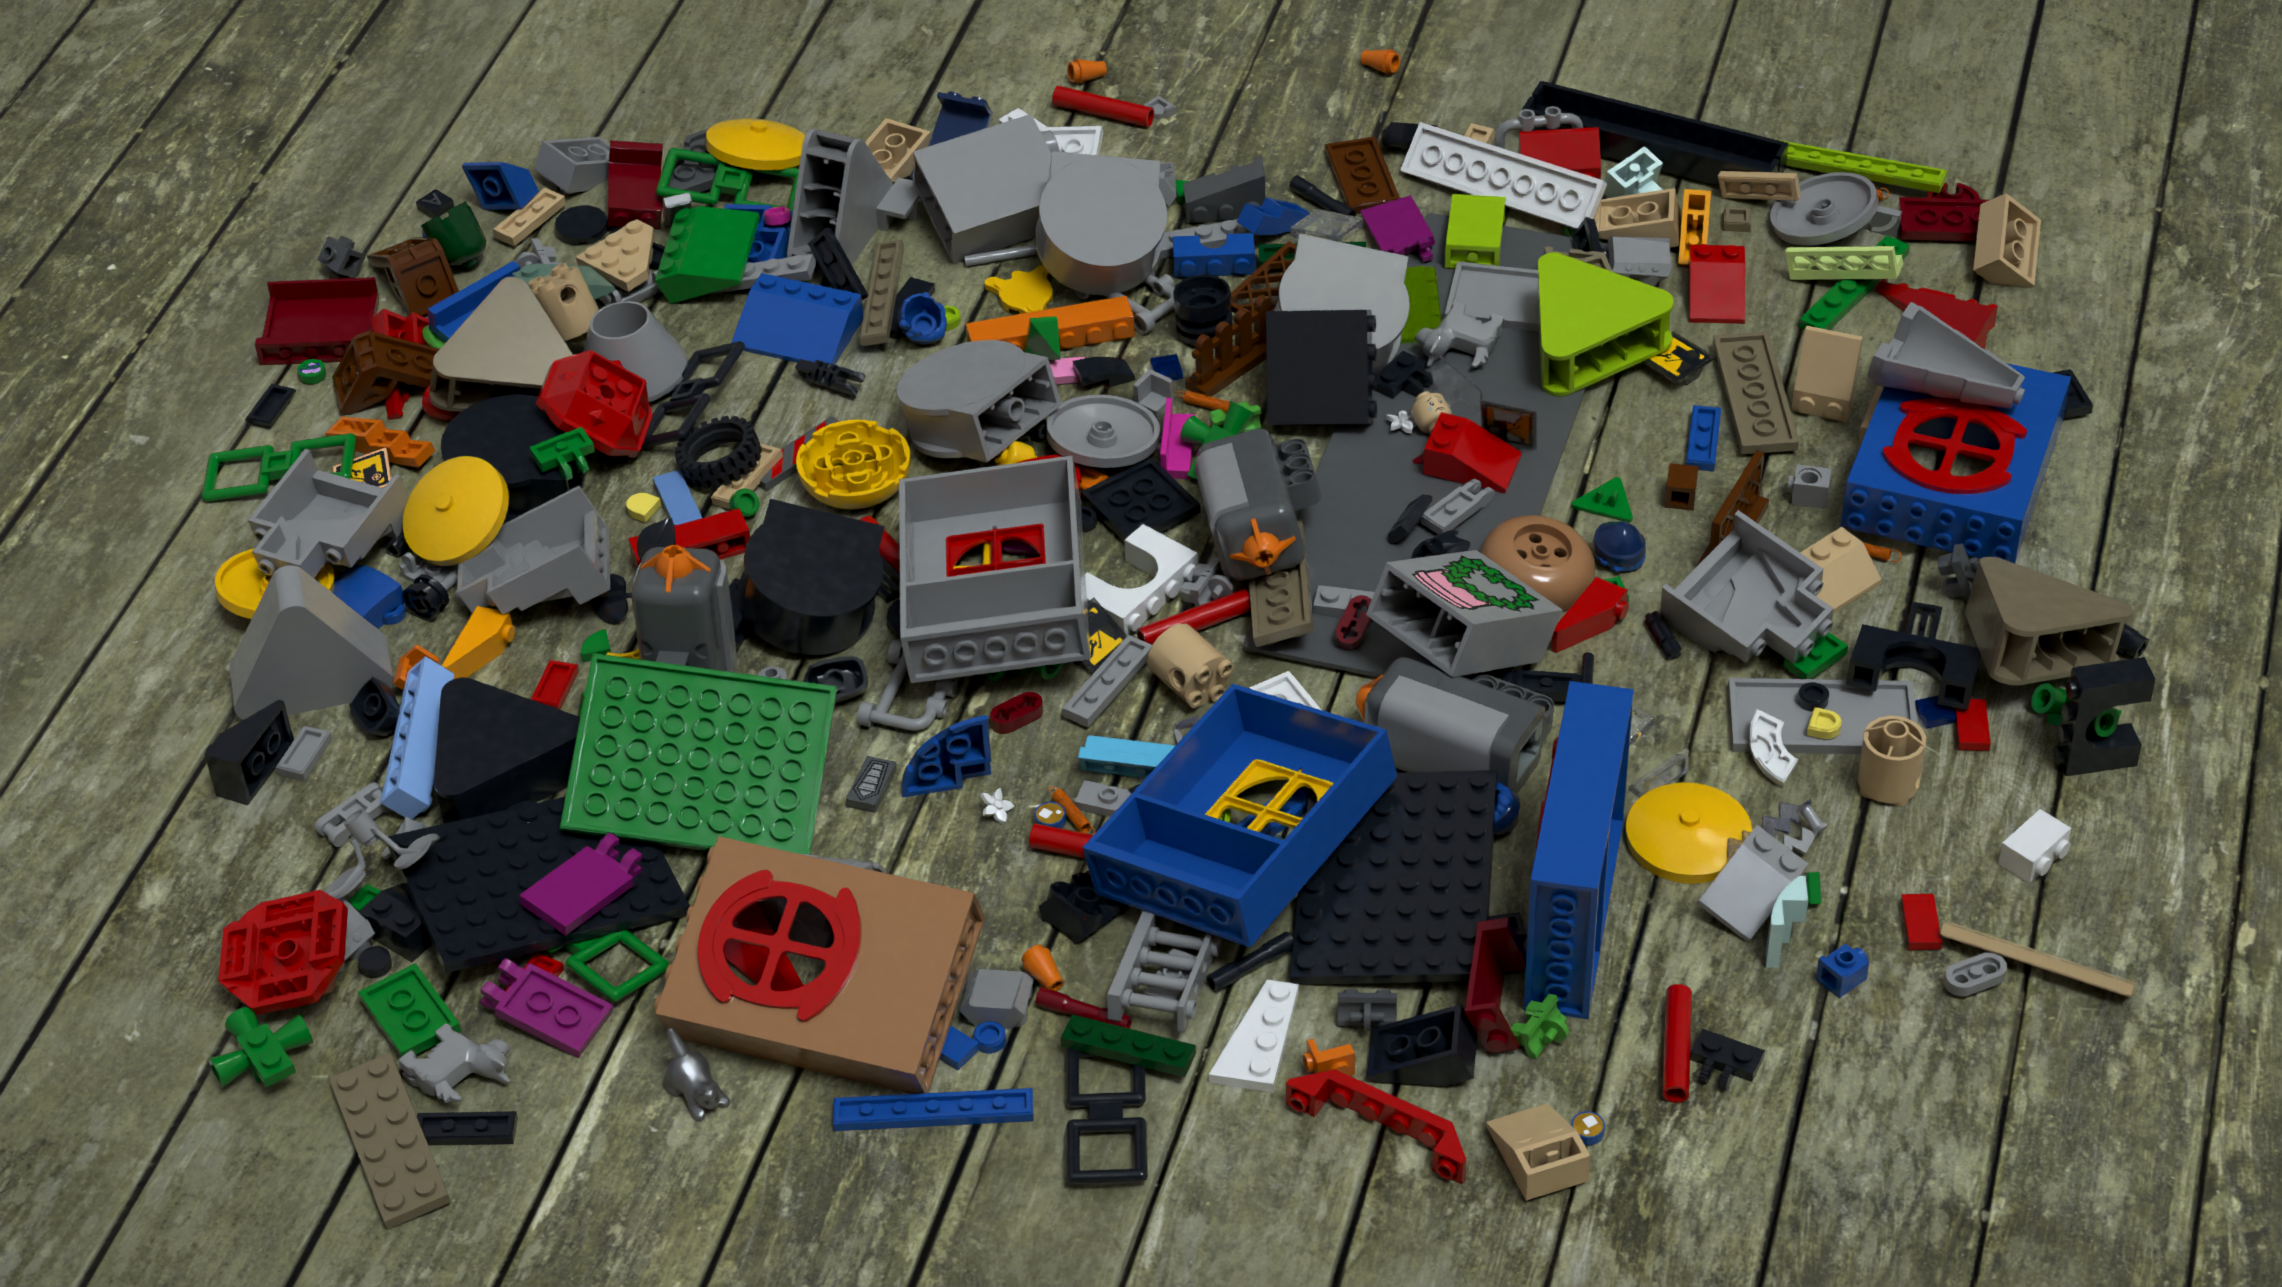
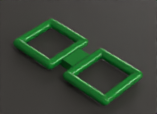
M671 148L668 151L656 194L660 197H671L690 193L692 202L716 205L720 193L736 195L733 204L784 207L746 200L753 173L758 172L795 179L787 204V208L790 209V212H793L799 169L754 170L744 168L743 170L731 168L728 163L718 160L708 153ZM677 159L717 166L709 194L668 187Z
M348 433L294 441L290 445V450L274 452L273 446L264 445L211 453L208 458L201 497L203 501L211 502L265 494L268 491L269 481L281 479L305 449L316 450L344 446L340 472L331 474L351 479L356 436ZM262 457L257 484L215 489L219 463Z
M627 930L545 949L548 953H554L560 948L565 947L573 953L572 956L567 958L566 966L614 1002L621 1000L666 972L670 964L668 960ZM621 941L649 962L651 966L615 987L584 963Z

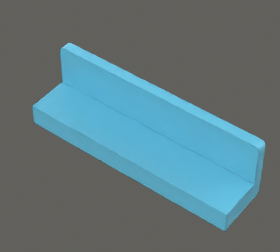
M1089 735L1087 736L1085 747H1080L1078 759L1081 771L1146 778L1175 745Z

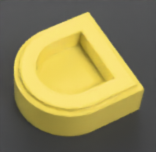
M647 493L634 494L626 502L628 515L644 523L662 506L660 498Z
M1814 707L1807 729V736L1820 739L1837 737L1841 732V717L1833 711Z

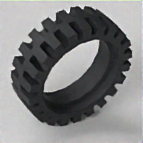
M722 416L720 421L716 417L711 419L709 424L706 421L700 423L702 427H693L692 433H689L686 439L677 443L678 447L675 448V458L684 479L688 484H693L694 487L699 488L702 485L703 489H709L711 484L713 488H719L723 482L725 486L731 484V479H735V481L740 480L741 474L747 475L751 472L750 468H755L757 465L756 461H760V453H762L758 436L752 424L744 418L739 419L738 416H732L731 419L728 416ZM728 442H740V445L725 457L710 462H696L708 449Z

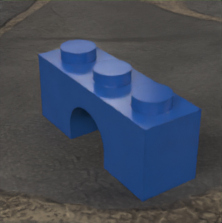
M1253 233L1226 234L1227 241L1219 248L1203 246L1200 243V235L1173 236L1174 277L1253 274L1255 272Z

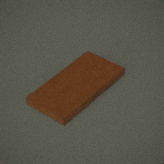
M1375 137L1324 144V152L1344 203L1356 210L1357 214L1361 213V210L1400 199Z

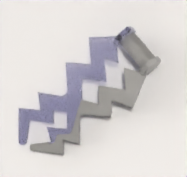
M1811 799L1801 805L1780 802L1779 819L1767 815L1762 816V829L1773 836V830L1789 834L1790 821L1798 824L1799 814H1802L1812 831L1801 827L1800 840L1783 835L1782 844L1791 851L1794 849L1803 855L1808 851L1814 838L1821 834L1828 825L1826 822H1821L1811 807ZM1742 831V841L1728 838L1727 862L1735 853V849L1739 848L1750 832Z

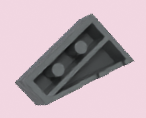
M1262 156L1254 158V162L1241 167L1238 164L1231 166L1230 171L1219 175L1212 173L1183 183V205L1187 224L1237 220L1245 203L1262 206L1266 198L1265 171Z

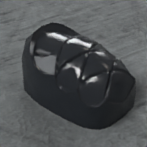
M1391 122L1381 131L1382 145L1386 149L1392 147L1408 151L1419 124Z
M853 656L837 657L816 662L809 666L803 682L837 686L835 704L855 698L866 692L868 688V676L865 665L860 658Z
M372 677L362 686L349 706L353 716L366 732L378 736H387L396 730L400 705L396 700L393 690L386 683Z

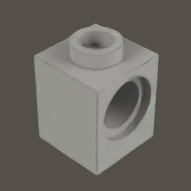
M1797 464L1795 476L1789 475L1787 492L1793 493L1791 505L1826 509L1832 469Z

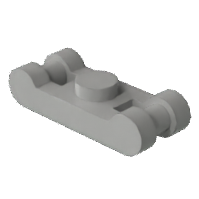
M373 782L319 818L315 824V830L322 836H328L329 842L334 846L341 847L347 842L348 837L352 835L343 824L351 814L364 808L369 816L375 819L383 812L390 813L393 810L380 803L383 788Z

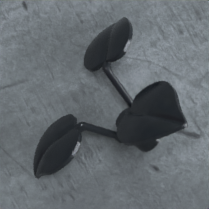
M666 518L651 524L641 531L637 540V552L641 561L644 554L650 548L676 545L672 518ZM610 574V590L591 599V606L598 617L604 622L618 623L624 619L628 612L626 598H632V592L626 593V581L622 576Z

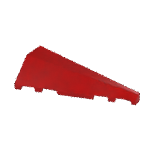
M1887 279L1880 280L1876 287V291L1903 312L1910 302L1921 306L1985 350L1987 333L1995 327L1997 305L1992 303L1987 306L1978 304L1975 299L1964 301L1956 299V296L1953 294L1923 287L1917 290L1909 288L1906 283L1899 285L1888 283Z
M385 308L371 318L373 332L423 345L427 344L423 339L422 330L425 326L429 325L428 318L413 312L409 316L403 317ZM398 381L390 396L385 399L388 419H400L403 416L402 409L404 403L409 399L410 395L408 392L411 385Z
M758 903L744 909L736 916L733 922L735 928L765 935L775 934ZM735 940L728 941L724 949L725 958L737 967L739 973L757 985L761 979L770 950L766 947ZM786 953L783 954L771 989L774 991H787L804 986Z

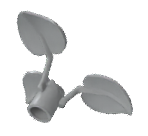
M364 808L359 809L351 814L343 823L353 836L349 842L355 849L358 865L341 874L324 892L335 899H339L352 891L365 877L364 869L366 864L359 844L363 843L365 847H368L380 839L384 844L389 845L401 855L394 863L395 868L400 870L411 866L421 859L440 837L437 834H428L416 839L408 848H400L380 831L377 824ZM405 817L396 834L426 828V826L422 822ZM388 846L381 854L383 859L392 857Z

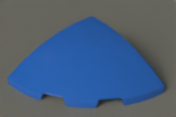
M726 204L724 208L758 212L760 215L747 263L787 258L793 212H790L791 221L781 227H775L765 224L764 212L773 208L771 205Z
M353 565L352 568L349 567L334 580L335 588L333 594L377 629L384 625L382 616L404 603L401 584L381 571L369 566Z
M987 715L970 718L951 725L926 741L915 752V755L905 768L901 783L902 798L963 788L962 779L991 775V751Z

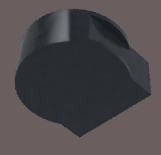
M513 394L480 401L459 413L448 424L442 435L441 453L443 462L462 456L477 457L487 461L503 476L509 494L508 511L503 524L577 486L583 489L587 473L582 474L574 460L567 462L572 469L573 477L566 481L561 475L558 466L542 472L530 455V446L566 433L549 419L545 410L542 411L535 404L538 396ZM592 453L584 456L587 461L588 467Z
M770 499L764 522L753 532L745 549L744 571L740 577L737 590L738 608L744 621L754 633L766 642L783 650L798 654H830L844 650L858 642L872 624L875 613V597L880 590L883 580V562L879 548L885 526Z

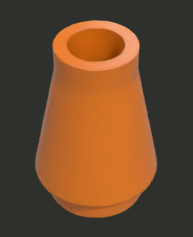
M1393 49L1364 50L1361 54V64L1389 75L1390 73L1397 72L1399 69L1400 55Z
M1074 59L1073 62H1069L1067 65L1068 78L1070 82H1076V84L1106 76L1107 73L1104 61Z
M1035 945L1023 954L1021 958L1023 969L1045 988L1058 991L1064 985L1065 981L1061 977L1048 948H1044L1042 945Z

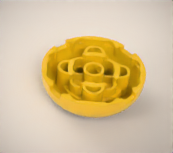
M860 419L840 421L820 428L812 433V439L806 445L802 444L796 457L799 479L811 496L828 506L850 510L872 507L892 497L899 490V479L907 478L911 464L909 445L894 428L888 430L880 427L876 421Z

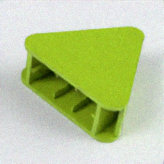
M1551 252L1541 256L1538 260V320L1542 389L1552 396H1566L1667 351L1672 345V334L1669 331L1670 313L1674 307L1673 296L1660 288L1558 252Z

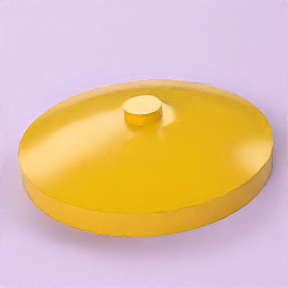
M751 118L731 119L714 124L707 130L705 146L712 156L734 166L754 170H781L800 165L802 146L806 135L794 127L775 121Z
M472 456L452 458L431 469L417 483L404 509L403 533L412 551L428 563L439 566L460 564L483 551L500 531L508 511L509 494L503 476L487 461Z
M255 548L243 551L229 558L220 566L215 576V592L220 604L228 611L248 619H252L272 575H266L259 570L252 553ZM327 562L314 579L333 593L335 588L334 572L330 563Z
M1672 783L1648 791L1632 805L1627 815L1625 838L1631 855L1647 871L1666 880L1697 884L1714 881L1735 851L1750 834L1752 824L1742 805L1727 793L1698 783Z

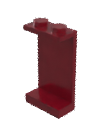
M610 140L607 226L624 227L627 223L637 219L654 229H661V197L656 194V189L661 176L663 144Z
M1508 917L1478 922L1465 1013L1487 1054L1519 1049V1043L1500 1009L1505 973L1525 970L1526 950Z

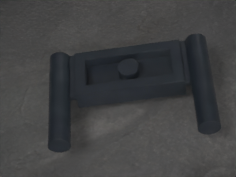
M1589 652L1583 654L1581 675L1576 673L1518 669L1516 671L1514 666L1502 668L1501 680L1548 696L1553 701L1566 702L1570 681L1593 684L1594 655Z

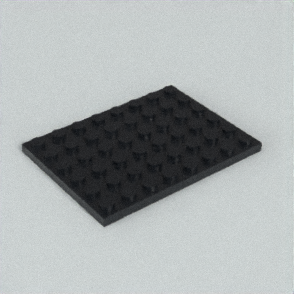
M1497 770L1396 773L1397 778L1298 892L1289 976L1291 983L1352 984L1469 981L1478 922L1489 920L1498 785ZM1310 788L1307 813L1317 803V797Z
M565 797L387 836L400 848H408L416 839L428 834H437L440 837L421 859L411 866L398 871L444 973L687 915L690 904L658 844L619 839V844L613 847L619 852V857L615 860L620 863L623 856L634 848L642 854V859L636 863L642 867V872L633 877V886L569 934L565 936L520 904L521 893L588 846L596 850L598 844L604 838L560 830ZM387 845L395 862L401 855Z

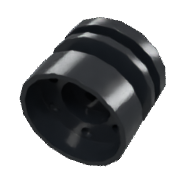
M1197 275L1186 278L1175 286L1173 299L1176 313V332L1183 342L1195 346L1196 340L1202 334L1213 338L1215 336V328L1221 321H1225L1230 325L1233 324L1231 291L1229 284L1224 279L1212 275Z

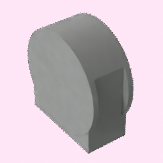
M1052 151L1048 183L1040 198L1035 244L1042 264L1055 279L1079 292L1093 295H1110L1136 287L1152 273L1160 257L1162 237L1167 223L1166 203L1159 189L1160 161Z
M1299 234L1293 262L1282 277L1278 301L1274 311L1371 310L1372 315L1376 316V332H1372V344H1376L1377 348L1376 361H1372V372L1377 374L1396 357L1401 341V333L1407 322L1410 304L1404 280L1408 256Z
M999 340L966 342L937 351L909 368L897 385V395L914 446L921 453L937 458L966 457L989 462L1062 405L1048 357L1025 353L1018 346Z

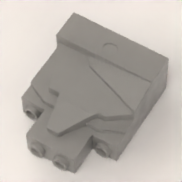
M305 449L248 520L255 539L259 541V544L252 551L259 570L266 575H273L280 567L294 565L300 567L314 578L327 562L352 568L357 560L363 559L377 540L383 536L397 538L403 531V514L408 501V495L400 475L394 474L384 488L318 470L310 450Z
M577 486L503 524L487 548L475 557L458 564L456 597L460 604L467 606L472 614L477 606L485 608L490 605L493 607L497 606L500 612L505 614L515 608L523 611L540 602L574 596L579 605L610 590L609 527L581 487Z
M1739 510L1734 514L1733 530L1675 589L1667 584L1662 587L1660 614L1664 619L1663 621L1717 654V651L1723 650L1730 656L1735 655L1745 663L1753 655H1760L1766 645H1768L1794 664L1801 656H1807L1813 649L1815 641L1820 636L1825 637L1834 624L1832 622L1834 608L1816 597L1824 585L1822 582L1824 569Z

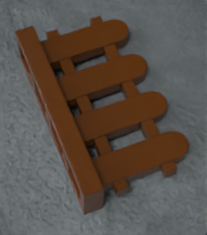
M1260 295L1254 302L1253 311L1250 312L1245 308H1240L1236 312L1234 324L1230 325L1225 321H1221L1215 328V336L1213 338L1205 334L1200 335L1196 340L1195 350L1192 351V358L1195 359L1196 372L1185 380V388L1189 391L1212 397L1266 360V311H1271L1275 308V302L1265 295ZM1254 322V332L1252 333V323ZM1233 335H1235V345H1234V346H1233ZM1214 348H1215V359H1213V349H1214Z

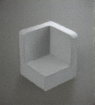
M1149 369L1134 383V402L1150 410L1157 420L1165 413L1166 398H1172L1173 405V381L1171 378Z

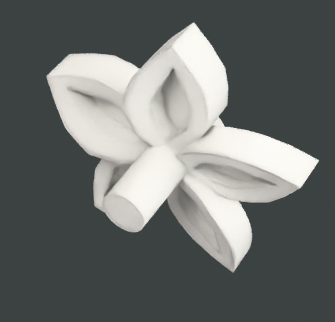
M1404 410L1400 411L1398 416L1386 415L1385 418L1392 422L1390 430L1401 428L1404 432L1412 434L1413 427L1417 426L1413 416H1408Z
M1001 788L997 789L992 796L987 793H981L982 800L988 805L983 809V816L993 815L997 822L1004 824L1007 819L1006 812L1012 809L1014 805L1008 800L1002 801Z

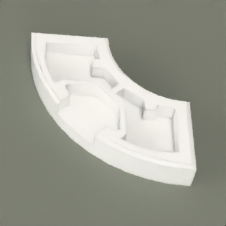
M1757 709L1752 718L1749 732L1750 750L1754 761L1763 774L1783 788L1795 769L1798 759L1792 756L1783 745L1781 732L1784 728V722Z

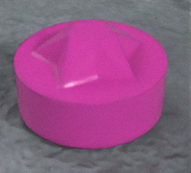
M773 207L764 212L765 224L781 227L791 221L790 209L787 207Z

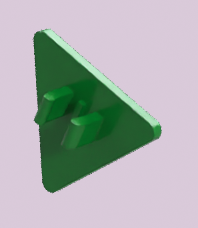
M1619 477L1609 480L1572 501L1573 509L1628 523L1633 520L1623 483Z

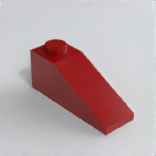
M1596 577L1557 623L1552 635L1551 651L1558 653L1612 629L1619 619L1622 620L1627 615L1629 610V603H1627L1628 590Z

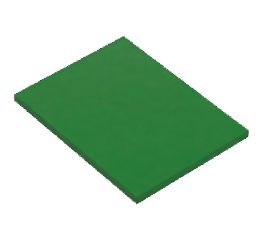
M592 653L560 830L605 837L611 833L622 840L709 851L712 846H715L717 838L720 836L792 853L811 855L837 686Z

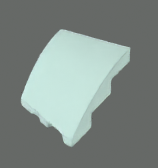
M1798 876L1790 882L1780 893L1773 906L1766 944V967H1779L1782 943L1790 942L1792 922H1805L1808 906L1806 876Z

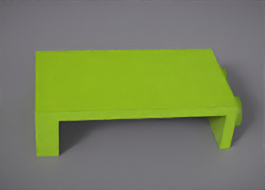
M1452 194L1445 247V268H1456L1457 261L1500 266V247L1503 223L1505 222L1506 197Z

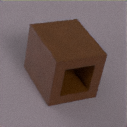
M1670 463L1665 508L1694 511L1699 466Z

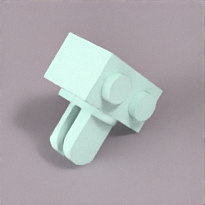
M1645 146L1607 171L1604 180L1607 183L1604 195L1608 198L1663 190L1656 184L1663 163Z

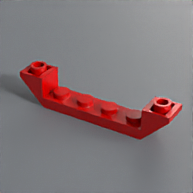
M1335 1069L1290 1078L1286 1082V1105L1291 1106L1295 1111L1304 1112L1315 1117L1326 1101L1331 1100L1336 1105L1346 1107L1362 1114L1369 1120H1375L1384 1124L1397 1133L1415 1138L1428 1147H1435L1433 1149L1432 1171L1445 1179H1451L1460 1184L1464 1183L1466 1179V1157L1453 1122Z

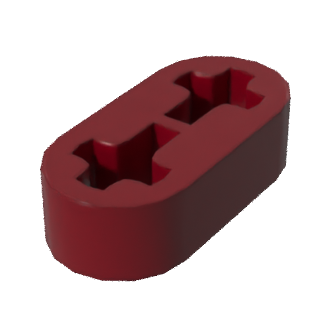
M1359 595L1352 598L1337 625V643L1344 650H1355L1358 648L1373 622L1366 615L1367 612H1362L1359 619H1357L1356 609H1361L1363 606H1366L1367 610L1372 599L1368 596ZM1353 626L1355 637L1351 636L1348 640L1345 639L1344 633L1348 634Z
M1025 692L995 706L990 712L992 730L999 734H1008L1038 720L1043 714L1042 697L1035 692Z

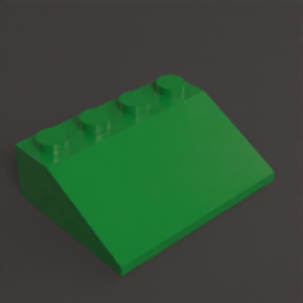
M704 206L690 209L684 208L676 212L655 278V282L668 302L673 304L740 285L759 223V213Z

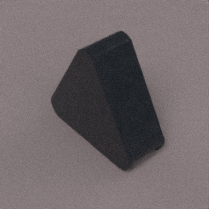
M461 677L446 683L441 690L434 775V786L437 792L443 824L507 810L509 807L524 801L534 800L539 802L568 787L580 716L471 678Z

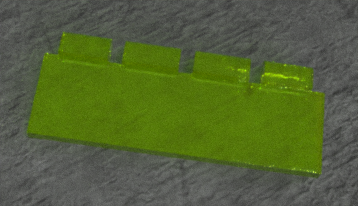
M1432 266L1406 268L1404 284L1408 292L1410 306L1407 322L1401 333L1400 343L1417 342L1415 336L1422 328L1434 330L1442 321L1436 269Z

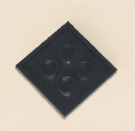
M1152 457L1081 491V500L1088 507L1092 508L1097 513V516L1124 543V540L1142 524L1160 533L1201 513V504Z

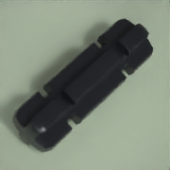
M1658 611L1648 612L1645 615V624L1651 630V634L1660 648L1663 649V653L1668 659L1678 658L1681 655V646L1675 640L1666 622L1663 621V617Z

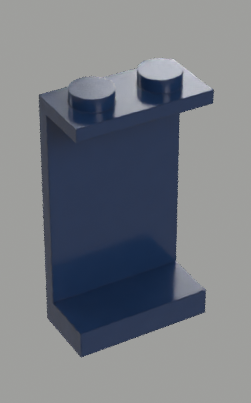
M951 91L947 94L938 92L937 98L942 107L929 146L988 128L993 112L987 101L973 96L971 99L962 97V95ZM912 170V173H911V176H910V178H911L912 181H913V170Z

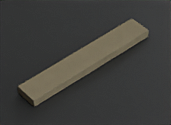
M902 240L876 244L868 288L869 296L866 299L859 338L862 346L889 342L904 253Z

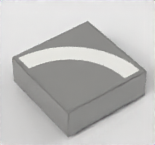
M1878 206L1872 218L1870 232L1897 238L1902 211Z

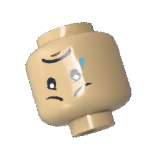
M1429 391L1423 392L1415 398V403L1410 411L1419 429L1424 433L1430 434L1441 412L1452 414L1442 394L1430 393Z

